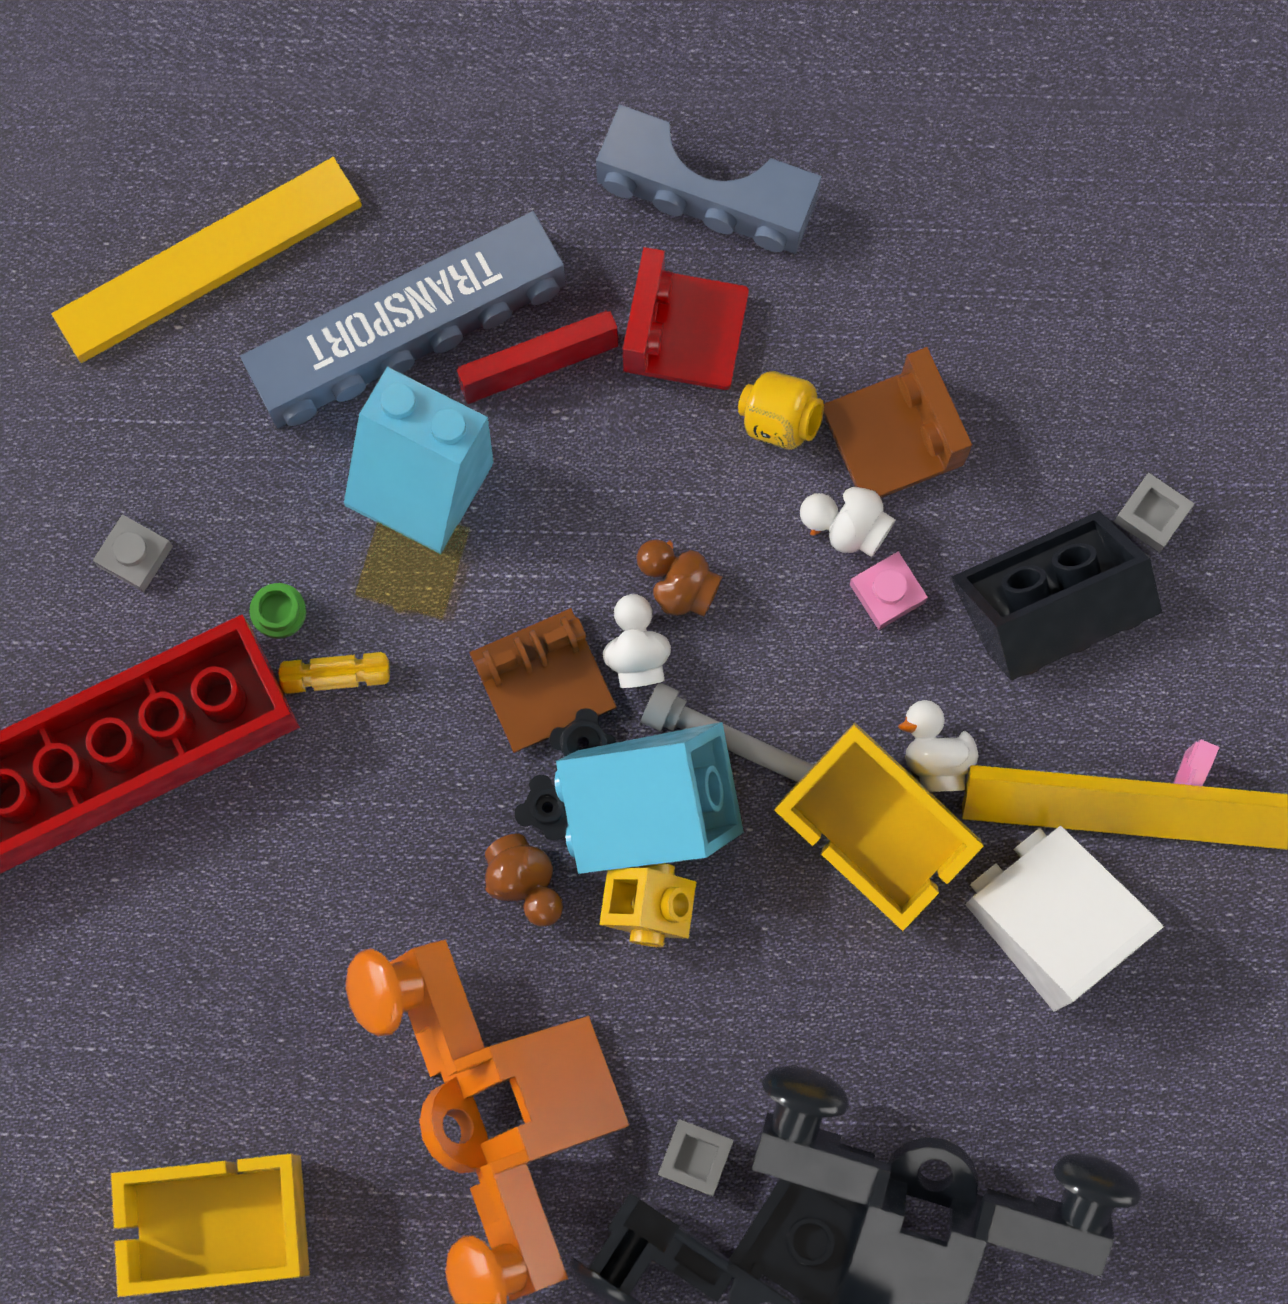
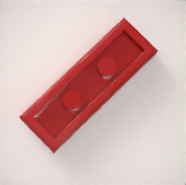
M606 310L459 366L457 374L467 404L473 403L618 347V327L611 311L607 312Z

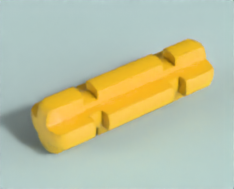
M383 652L363 654V659H357L355 655L313 658L310 659V664H304L302 660L283 661L279 665L280 687L287 694L306 692V687L311 686L314 688V691L359 687V682L364 681L367 683V686L383 685L388 683L390 678L389 660Z

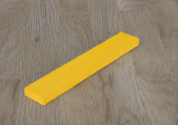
M332 157L51 314L82 364L361 208L360 198L335 158Z
M971 765L969 768L962 803V819L1051 828H1058L1061 825L1064 829L1288 850V794Z

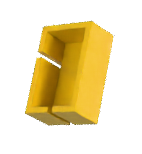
M855 722L774 809L812 846L821 838L823 833L830 841L823 847L821 855L902 931L939 894L938 886L930 877L937 871L938 876L948 884L984 847L982 841Z
M284 1154L238 1159L237 1163L219 1161L111 1173L114 1229L138 1228L139 1239L115 1241L118 1297L310 1276L300 1155Z

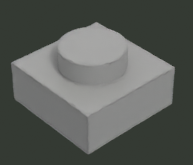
M1148 472L1114 522L1160 553L1195 503Z
M122 514L94 557L93 562L99 568L145 592L173 545L166 538Z
M678 1119L658 1176L713 1197L734 1140Z

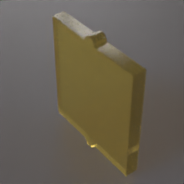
M377 522L355 596L393 606L394 611L398 614L408 610L443 620L470 528L457 525L440 554Z

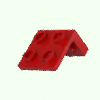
M643 247L623 345V372L729 390L732 384L748 300V287L665 271V251Z

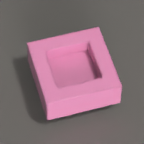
M899 551L851 578L850 581L851 588L878 630L923 605L928 598Z

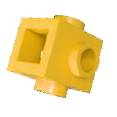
M666 863L640 866V868L607 870L599 925L630 932L629 942L643 946L664 947L665 938L689 939L697 881L675 876V866Z

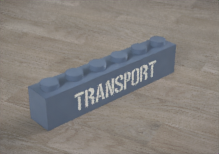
M532 211L240 355V358L276 428L278 429L286 424L288 426L300 425L311 419L317 413L318 408L334 400L343 402L358 396L365 390L366 384L380 378L387 367L403 374L414 365L416 359L432 351L435 353L449 351L461 343L464 335L480 327L484 329L497 327L507 321L513 311L529 303L540 305L549 301L559 293L561 287L565 286L564 264L536 214Z

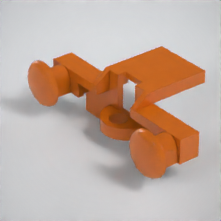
M446 939L412 948L391 962L381 952L372 948L362 950L350 962L346 978L348 1002L357 1022L368 1032L376 1036L392 1035L400 1026L403 1013H408L430 1077L441 1073L444 1081L442 1085L430 1092L422 1104L419 1121L422 1140L431 1156L444 1168L460 1174L476 1172L480 1184L471 1187L470 1191L491 1249L484 1241L475 1236H463L451 1246L447 1257L445 1273L449 1292L455 1304H507V1296L509 1301L568 1279L527 1163L630 1126L589 1016L485 1048ZM509 1080L525 1124L489 1139L474 1096L496 1084ZM445 1115L453 1117L459 1124L461 1129L459 1143L451 1141L445 1134L443 1128Z

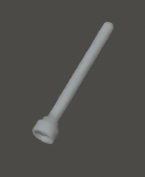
M661 682L655 687L640 723L660 732L663 727L674 731L675 727L688 729L720 723L713 718L686 707L687 700L678 697L679 691ZM723 723L728 751L796 782H799L814 766Z

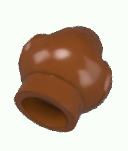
M653 539L642 544L636 557L637 565L641 572L654 578L666 575L665 580L656 583L653 588V596L663 612L679 616L692 611L705 617L723 577L709 571V564L706 558L697 551L689 550L676 557L671 540L665 542Z
M509 834L494 841L485 852V859L488 863L485 873L486 892L492 898L501 901L513 902L524 900L525 916L536 926L546 927L556 923L562 915L563 904L560 895L555 890L548 888L553 876V866L547 854L537 847L530 846L526 837L522 834Z

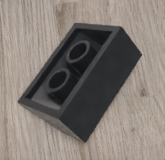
M1100 511L951 576L953 585L988 655L1011 681L1021 676L1033 674L1042 667L1072 653L1082 652L1092 644L1121 631L1133 629L1142 622L1162 613L1150 558Z

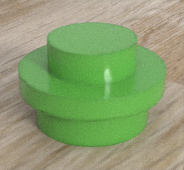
M273 583L261 588L254 595L250 604V618L255 628L264 636L273 639H283L293 635L301 628L306 618V605L303 597L294 587L283 583Z

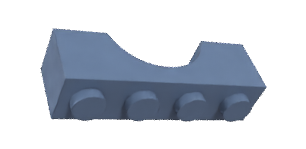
M620 104L596 159L597 183L602 184L613 195L621 198L636 196L652 202L658 210L668 215L681 216L686 214L703 220V223L708 228L718 233L731 234L736 232L753 238L757 245L772 252L786 250L795 254L818 200L822 177L772 158L759 170L741 179L717 181L702 177L687 168L677 156L671 142L670 122Z

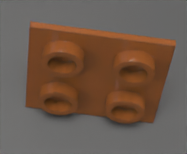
M572 608L469 652L513 753L548 739L554 728H564L575 720V715L580 709H592L600 716L617 708L585 639L586 634L579 618L575 617Z

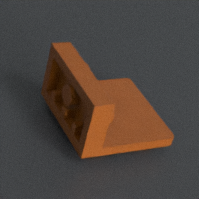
M928 347L907 354L901 374L824 404L823 416L855 487L873 490L881 498L964 466L972 447L969 436Z

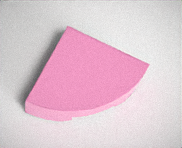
M1201 739L1195 742L1185 751L1173 784L1203 786L1219 747Z

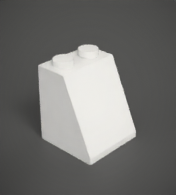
M1061 825L1048 836L1039 828L1013 849L1020 859L1004 872L996 863L970 884L977 894L965 904L1054 1012L1074 1002L1164 927L1143 904Z

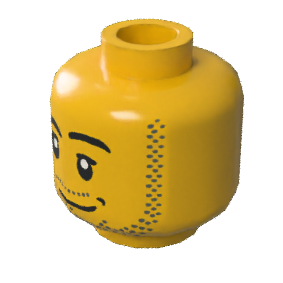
M769 371L762 374L754 385L747 384L739 399L738 413L744 416L745 429L750 437L757 441L792 450L801 446L805 440L811 441L816 436L823 418L824 403L822 399L818 398L816 388L811 382L780 372Z

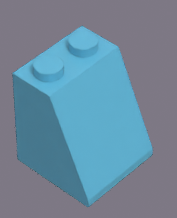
M387 367L359 413L344 505L441 555L494 464L488 417Z
M723 722L578 750L556 761L555 789L558 798L565 805L568 820L566 845L570 855L575 858L578 874L707 858L744 833Z

